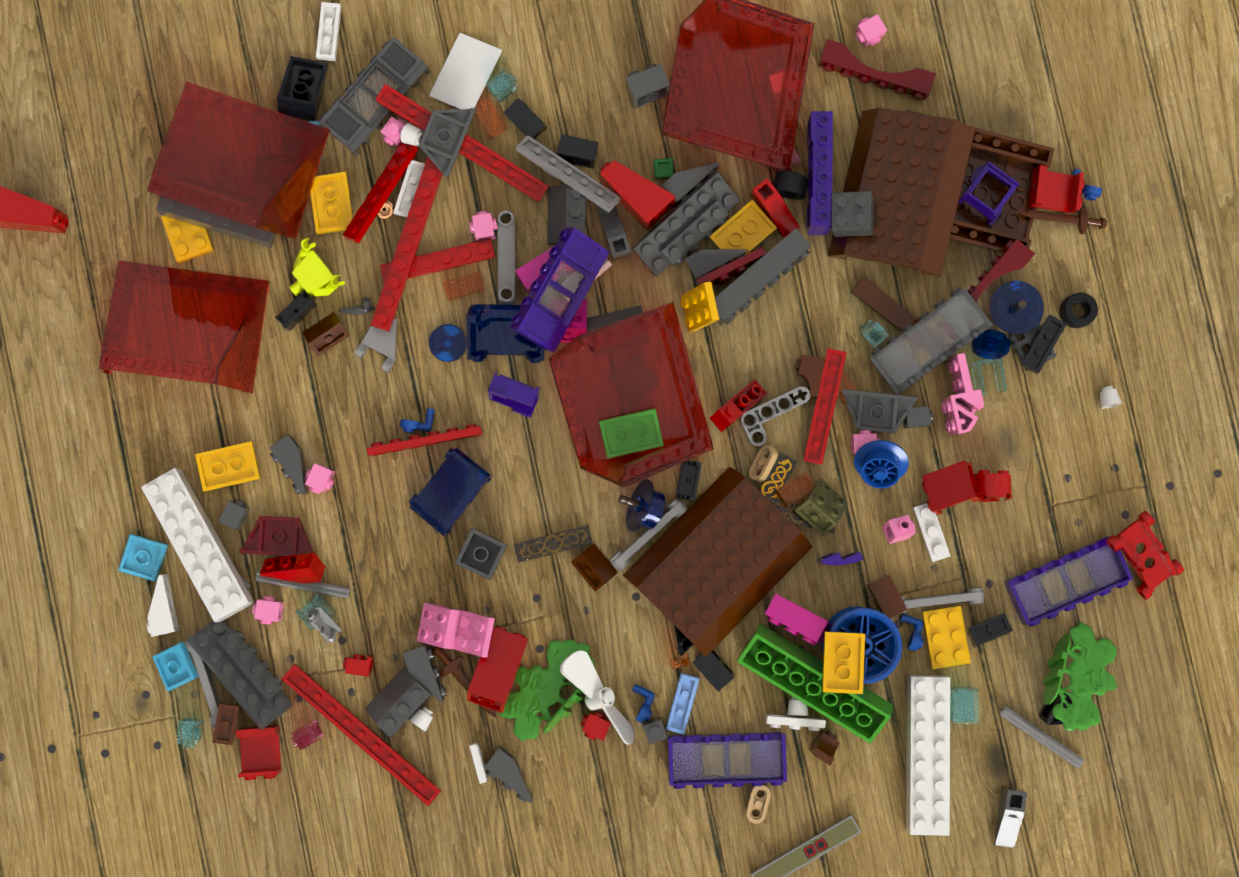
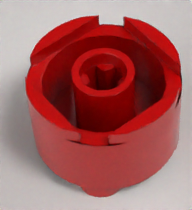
M979 470L978 473L974 474L982 500H979L980 502H998L1001 497H1005V501L1012 499L1011 475H1009L1008 470H1000L997 473H990L989 470Z

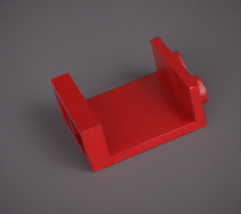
M1042 165L1033 169L1028 207L1070 214L1080 210L1083 203L1081 193L1085 185L1083 172L1075 175L1047 171L1048 166Z
M965 460L922 476V488L927 493L929 499L927 500V505L930 511L938 515L943 514L942 509L964 501L972 500L977 502L982 500L972 465Z
M279 725L267 726L262 731L259 727H246L236 730V738H240L242 771L238 773V778L244 777V780H254L256 776H264V779L276 778V775L281 773Z

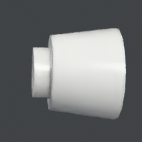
M407 123L401 131V142L419 146L424 131L411 123Z
M1113 386L1101 388L1102 392L1099 393L1101 409L1122 404L1117 389H1113Z
M792 696V700H789L787 716H809L808 706Z
M423 706L422 709L418 708L408 720L426 732L433 719L431 716L433 712Z

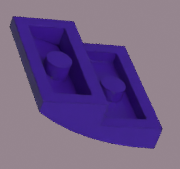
M833 552L817 559V563L824 565H846L861 561L863 557L860 552H853L841 557L840 553Z

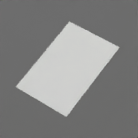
M459 33L429 96L459 109L475 108L502 50Z

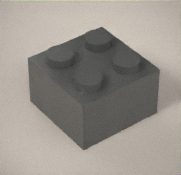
M652 64L646 67V70L641 72L634 71L626 77V91L634 109L669 96L670 83L662 64Z
M872 191L832 193V232L835 237L874 235V196Z
M472 528L455 564L488 580H492L508 544Z

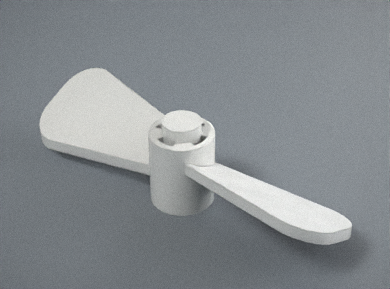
M582 650L573 652L562 662L560 666L561 674L586 695L585 703L590 710L603 708L622 741L627 745L632 744L635 738L634 729L627 719L613 706L615 701L613 691L608 687H603L587 652Z

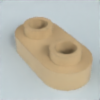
M764 445L758 451L749 470V476L754 481L763 482L768 477L778 456V452L774 447Z
M764 784L763 786L752 787L746 809L748 820L755 824L761 823L765 819L771 797L769 788ZM759 790L764 791L761 797L757 796ZM754 809L759 810V814L756 816L752 814Z

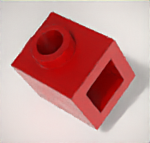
M595 710L594 713L590 711L589 715H584L580 725L583 726L582 732L585 733V737L592 740L598 738L603 741L611 721L605 718V714Z

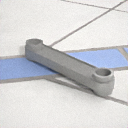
M505 210L498 215L497 219L498 297L504 304H510L516 297L515 218L512 212ZM504 216L511 217V221L507 224L502 223L501 219ZM504 291H511L512 296L509 299H503L502 293Z
M678 498L674 499L666 507L668 511L628 548L623 552L619 550L609 559L613 567L618 569L619 572L631 562L629 558L672 518L678 519L687 510L685 504Z
M982 587L968 588L966 593L907 600L906 596H901L907 608L968 601L969 604L984 603V591H982Z
M186 640L185 646L189 655L193 656L211 711L209 715L210 723L213 729H215L219 703L221 701L210 668Z

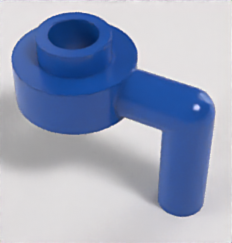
M1074 169L1072 175L1081 172V170ZM1084 185L1081 194L1084 195L1085 199L1094 201L1096 198L1101 197L1102 189L1092 185Z
M427 408L425 423L400 419L399 427L403 428V432L414 433V430L429 432L432 429L435 409Z
M902 613L900 621L915 626L907 644V649L915 652L917 649H921L924 639L921 638L923 621Z
M635 684L632 691L646 697L636 717V721L643 724L644 720L648 722L653 711L650 708L655 694Z

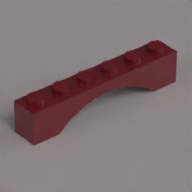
M829 39L825 43L818 65L824 71H835L843 77L858 78V81L862 83L870 82L876 84L881 89H893L897 94L912 95V98L916 100L927 99L936 75L934 72L921 68L900 73H887L875 70L860 62L845 44Z
M1015 238L1014 241L1010 239L1003 247L1004 253L1001 256L997 255L990 263L992 267L988 272L984 270L978 277L980 281L975 287L972 285L967 290L977 303L980 295L994 280L1009 272L1023 269L1035 253ZM944 318L940 322L942 325L940 330L955 341L959 337Z

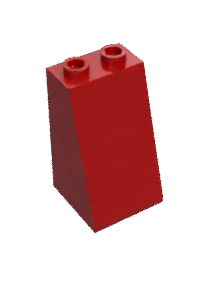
M615 160L611 163L607 162L600 169V182L621 197L619 202L646 231L674 206L676 197L672 193Z
M0 186V228L65 234L69 225V219L65 213L50 205Z
M501 626L493 627L487 657L479 658L467 690V701L500 713L504 712L528 643L525 635L517 632L514 634L507 632V629Z

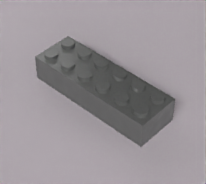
M170 173L167 174L156 208L162 216L270 248L273 246L283 214L280 206Z
M794 229L715 297L719 316L717 322L720 326L724 323L726 325L731 323L737 316L736 313L738 311L741 313L745 311L752 303L751 300L753 298L755 300L759 299L766 291L765 288L767 286L769 288L773 287L781 278V274L785 276L793 269L796 261L800 263L810 253L808 250L811 245L797 229Z

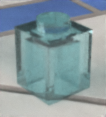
M505 70L486 83L487 89L499 103L517 90L515 84L517 80L511 73L507 74Z

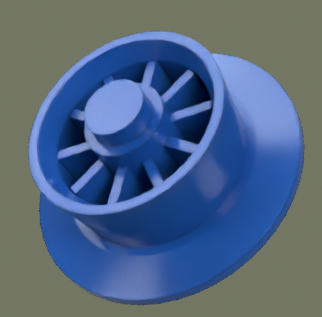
M876 440L864 444L857 450L854 457L855 469L862 476L864 482L874 488L893 486L906 473L909 465V459L904 449L886 440Z

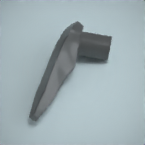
M364 297L363 305L339 309L338 312L361 315L369 313L375 308L371 306L370 298Z

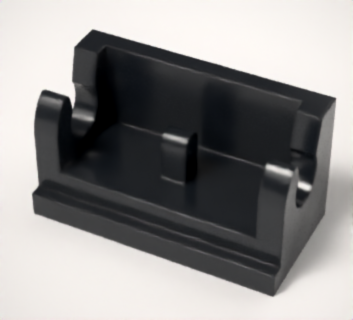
M519 98L504 111V114L525 136L528 135L534 140L547 128L538 116Z
M561 134L557 155L570 164L594 169L598 142Z
M302 291L275 318L285 329L291 331L317 304Z
M682 460L675 498L695 501L702 462Z
M1005 613L969 627L968 635L973 640V647L977 648L1008 635L1013 630Z
M714 650L707 657L700 654L692 662L718 692L735 677V673Z

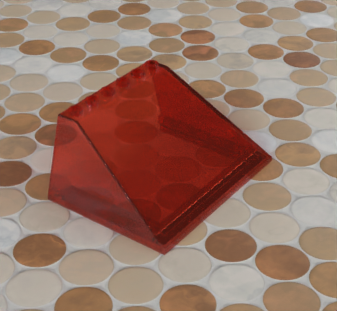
M703 0L680 25L661 134L765 166L790 171L815 23L747 0Z
M186 82L153 169L147 191L258 229L296 239L330 129Z
M118 261L99 362L100 372L112 375V371L209 383L253 394L270 281Z
M674 302L581 334L548 358L580 469L618 486L627 487L714 449ZM656 408L664 446L607 459L599 421Z

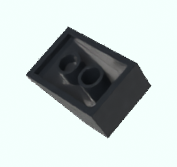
M294 56L290 57L277 95L279 114L316 120L321 104L328 63Z

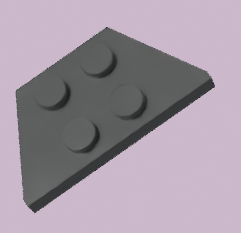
M475 108L433 110L419 147L446 178H449L476 112Z
M842 389L856 429L896 433L918 397Z

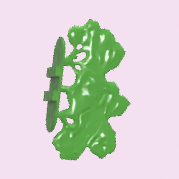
M1081 622L1078 623V626L1070 628V636L1068 634L1063 635L1057 643L1053 657L1048 659L1047 667L1050 668L1049 674L1043 680V684L1046 685L1043 697L1045 705L1051 704L1058 693L1060 695L1061 703L1055 705L1053 714L1056 719L1063 722L1066 731H1073L1075 728L1083 731L1090 726L1101 723L1099 709L1091 697L1093 694L1102 696L1106 693V690L1112 691L1117 689L1113 675L1104 668L1109 663L1114 662L1117 654L1115 645L1112 644L1109 638H1101L1096 641L1092 628ZM1071 638H1072V640H1073V646H1072V647H1070ZM1078 649L1080 650V652L1076 653L1074 652V650ZM1069 654L1073 658V662L1068 668H1065ZM1067 673L1071 681L1069 686L1062 688L1063 674ZM1063 693H1066L1070 696L1072 704H1069L1064 699L1066 698V695H1063Z
M559 640L551 641L546 653L548 660L547 669L543 670L539 665L531 666L530 669L519 667L515 681L520 686V691L510 693L504 712L500 713V716L508 719L515 718L513 733L521 741H525L526 738H537L539 724L544 720L549 721L543 730L544 735L547 734L562 718H568L572 713L569 709L574 703H580L584 699L583 692L573 683L564 681L567 678L561 674L560 666L573 652L582 650L589 655V645L585 643L577 644L574 640H565L563 642ZM590 657V660L594 666V659ZM565 685H573L576 690L565 701L560 696V690ZM560 702L562 704L561 708L551 717L548 710L549 706ZM540 712L543 716L538 717L537 713Z

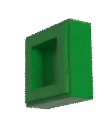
M673 158L654 159L655 179H669L674 175Z

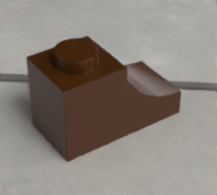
M802 355L800 359H796L794 370H797V376L802 377L810 391V398H817L825 359Z
M827 730L826 733L820 731L809 751L830 766L834 761V755L840 743L836 740L837 736Z

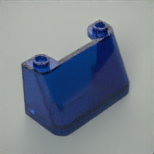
M474 304L469 306L466 315L467 360L482 362L488 355H526V359L531 363H539L545 359V350L510 328L512 318L519 312L522 307L521 305Z
M451 448L444 456L446 460L419 495L415 494L409 501L411 504L409 508L442 536H447L451 532L452 524L457 523L459 517L480 490L482 491V486H485L493 478L491 473L458 448L454 450Z

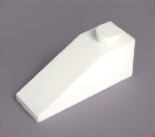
M168 574L158 575L146 624L151 637L180 631Z

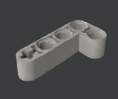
M797 387L745 412L740 417V425L750 445L758 447L764 444L767 436L762 424L805 404L810 399V391L806 387ZM798 391L800 394H805L803 401L801 398L794 402L791 399L798 395ZM780 399H785L788 402L787 409L779 407ZM767 407L771 410L770 417L762 415V408ZM747 415L752 416L754 419L753 425H746L744 417ZM754 433L761 434L762 441L760 443L753 441L752 435Z

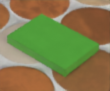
M656 408L599 421L607 459L664 446Z

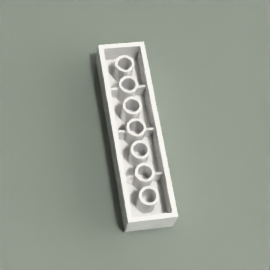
M173 468L142 486L141 488L213 621L222 622L255 603L183 471Z
M907 675L906 831L910 835L949 836L950 677L946 675Z

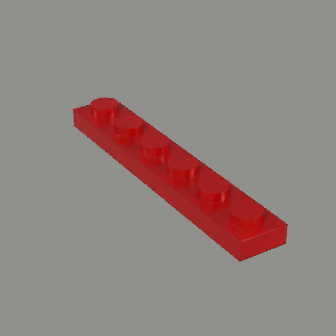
M402 142L398 146L391 160L387 163L384 171L342 236L347 240L360 243L419 150L416 146Z
M491 238L415 256L408 279L495 258ZM392 262L380 265L384 284Z
M827 349L803 461L820 465L823 463L847 352Z
M477 424L466 425V429L458 430V427L446 429L447 433L439 434V431L429 432L426 437L413 435L409 436V440L402 441L401 438L392 439L390 444L385 445L382 442H376L366 449L368 456L371 457L481 436L483 431L481 426L477 427Z

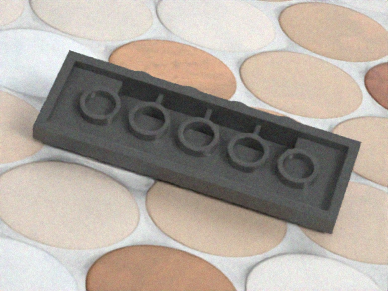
M715 171L631 248L651 273L657 277L670 264L678 265L685 259L684 255L688 251L693 252L699 246L698 242L702 238H709L713 233L711 231L713 228L722 226L727 221L725 218L729 215L727 212L740 200L721 175Z
M212 621L188 638L187 642L262 731L293 705L282 693V687L280 686L282 682L279 677L270 674L268 664L256 657L257 652L254 647L246 645L244 635L240 631L230 630L223 621Z

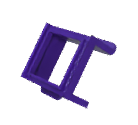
M988 161L984 166L980 165L971 176V184L958 203L967 202L988 218L986 223L991 226L1002 213L1001 208L1020 183ZM986 172L1009 188V191L994 210L971 194Z
M495 372L488 389L489 400L510 407L513 412L531 418L540 397V387L533 389L532 386L501 374L498 376L497 372Z

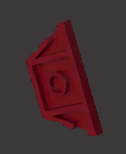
M763 247L696 279L698 286L705 282H711L712 286L717 283L719 286L729 281L728 278L734 275L735 277L741 276L746 269L766 253Z
M259 516L255 527L249 533L248 539L239 550V553L291 556L314 553L300 518Z

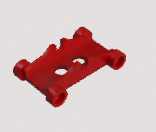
M1147 511L1139 514L1138 519L1116 536L1112 535L1106 540L1108 546L1114 552L1121 549L1142 582L1136 590L1145 600L1153 595L1154 588L1171 575L1178 576L1185 571L1176 559L1170 561V555L1162 549L1164 547L1150 529V526L1155 521ZM1139 543H1143V551L1137 553L1136 546ZM1152 557V565L1145 567V560Z

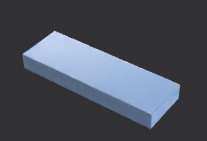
M684 673L680 674L666 730L685 734L699 677Z

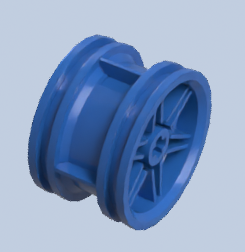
M856 606L842 609L828 620L831 623L828 632L865 634V643L867 645L864 653L863 684L881 681L889 676L897 667L902 653V639L894 622L885 614L870 608ZM852 623L856 625L853 631L849 629V625ZM869 625H874L876 627L875 631L870 632ZM824 640L821 643L822 654L824 652ZM880 642L884 643L882 650L877 648V644ZM869 658H871L874 661V664L872 666L867 665V660Z

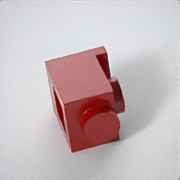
M362 654L344 657L343 668L346 669L345 674L370 676L374 656L369 655L367 659Z

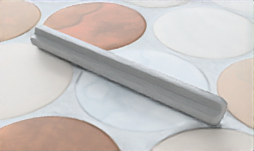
M257 571L255 580L259 582L343 598L350 596V588L322 582L296 583L261 576V571Z
M1004 706L1000 710L999 715L1074 767L1080 768L1083 765V758L1009 707Z

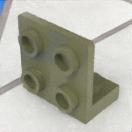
M819 479L809 497L796 507L795 512L824 536L839 523L848 502L835 492L828 483Z

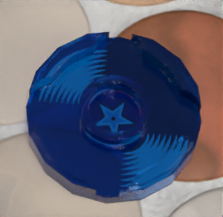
M444 324L431 333L429 348L438 360L454 362L464 355L467 349V339L459 327L452 324Z
M985 330L984 333H981L972 340L971 349L978 357L992 360L999 359L1008 354L1011 341L1003 332Z

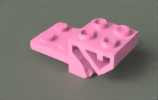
M965 353L953 356L947 363L948 371L953 376L952 389L956 392V395L942 399L941 409L943 414H946L947 421H945L946 431L950 432V436L970 432L978 419L974 415L975 411L984 407L981 389L973 391Z
M424 603L417 641L440 648L455 649L476 656L487 657L495 618L462 609L454 610L449 609L447 606Z

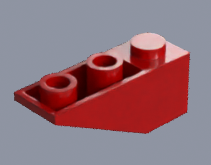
M768 178L752 189L750 195L766 216L774 223L783 238L794 229L798 230L800 228L781 195Z
M755 379L709 418L723 432L768 393Z
M315 553L265 559L260 575L302 584L321 582L326 566Z

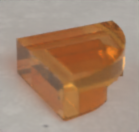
M689 658L670 659L672 669L690 665Z

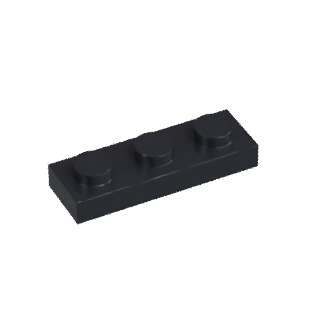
M1048 315L1020 365L1035 374H1039L1067 324L1052 315Z

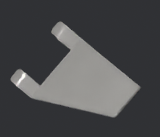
M394 318L390 332L371 326L356 349V356L363 358L368 347L388 357L383 363L382 369L389 373L395 363L397 319Z

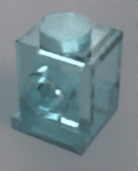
M871 319L859 328L862 335L874 348L889 336L878 321L873 322Z
M187 718L179 720L177 744H182L183 748H195V744L201 739L202 731L199 729V725L203 724L204 720Z

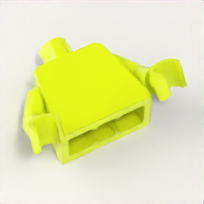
M308 237L301 241L302 247L296 257L293 266L294 270L292 271L297 281L289 288L295 296L303 290H306L311 296H328L338 286H343L345 282H338V278L341 275H333L320 257L313 250H310L316 246V243L313 242L309 245L308 240L310 238Z

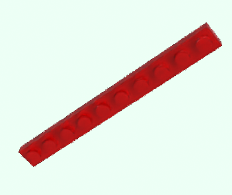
M384 84L375 101L425 132L432 113ZM465 136L459 154L536 202H540L549 187L547 184L470 136Z
M428 157L371 322L372 327L387 332L391 330L443 176Z
M294 664L284 675L282 680L427 806L442 791L297 664Z

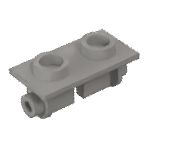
M321 606L304 611L308 622L317 631L321 630L320 634L325 638L326 642L333 643L336 640V633L343 631Z

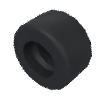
M782 170L776 172L773 186L782 197L801 200L805 198L809 179L802 174Z
M1079 292L1063 300L1059 313L1062 321L1069 327L1081 328L1095 320L1098 314V306L1092 296ZM1076 303H1080L1085 308V315L1081 318L1073 314L1072 307Z

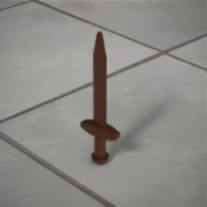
M1085 207L1080 208L1078 215L1039 210L1020 211L1021 215L1033 219L1077 224L1082 235L1086 232L1087 225L1097 226L1099 229L1107 226L1105 218H1088Z
M436 646L432 650L433 655H437L446 666L440 673V676L443 677L451 673L467 691L471 681L458 667L463 657L459 656L451 661L442 650L443 648ZM480 706L490 715L496 717L494 710Z

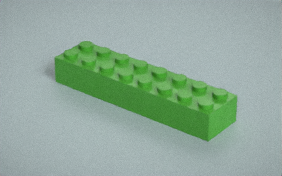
M761 623L757 626L739 654L737 660L739 664L869 744L872 743L892 716L893 704L864 686L863 694L822 692L823 661Z

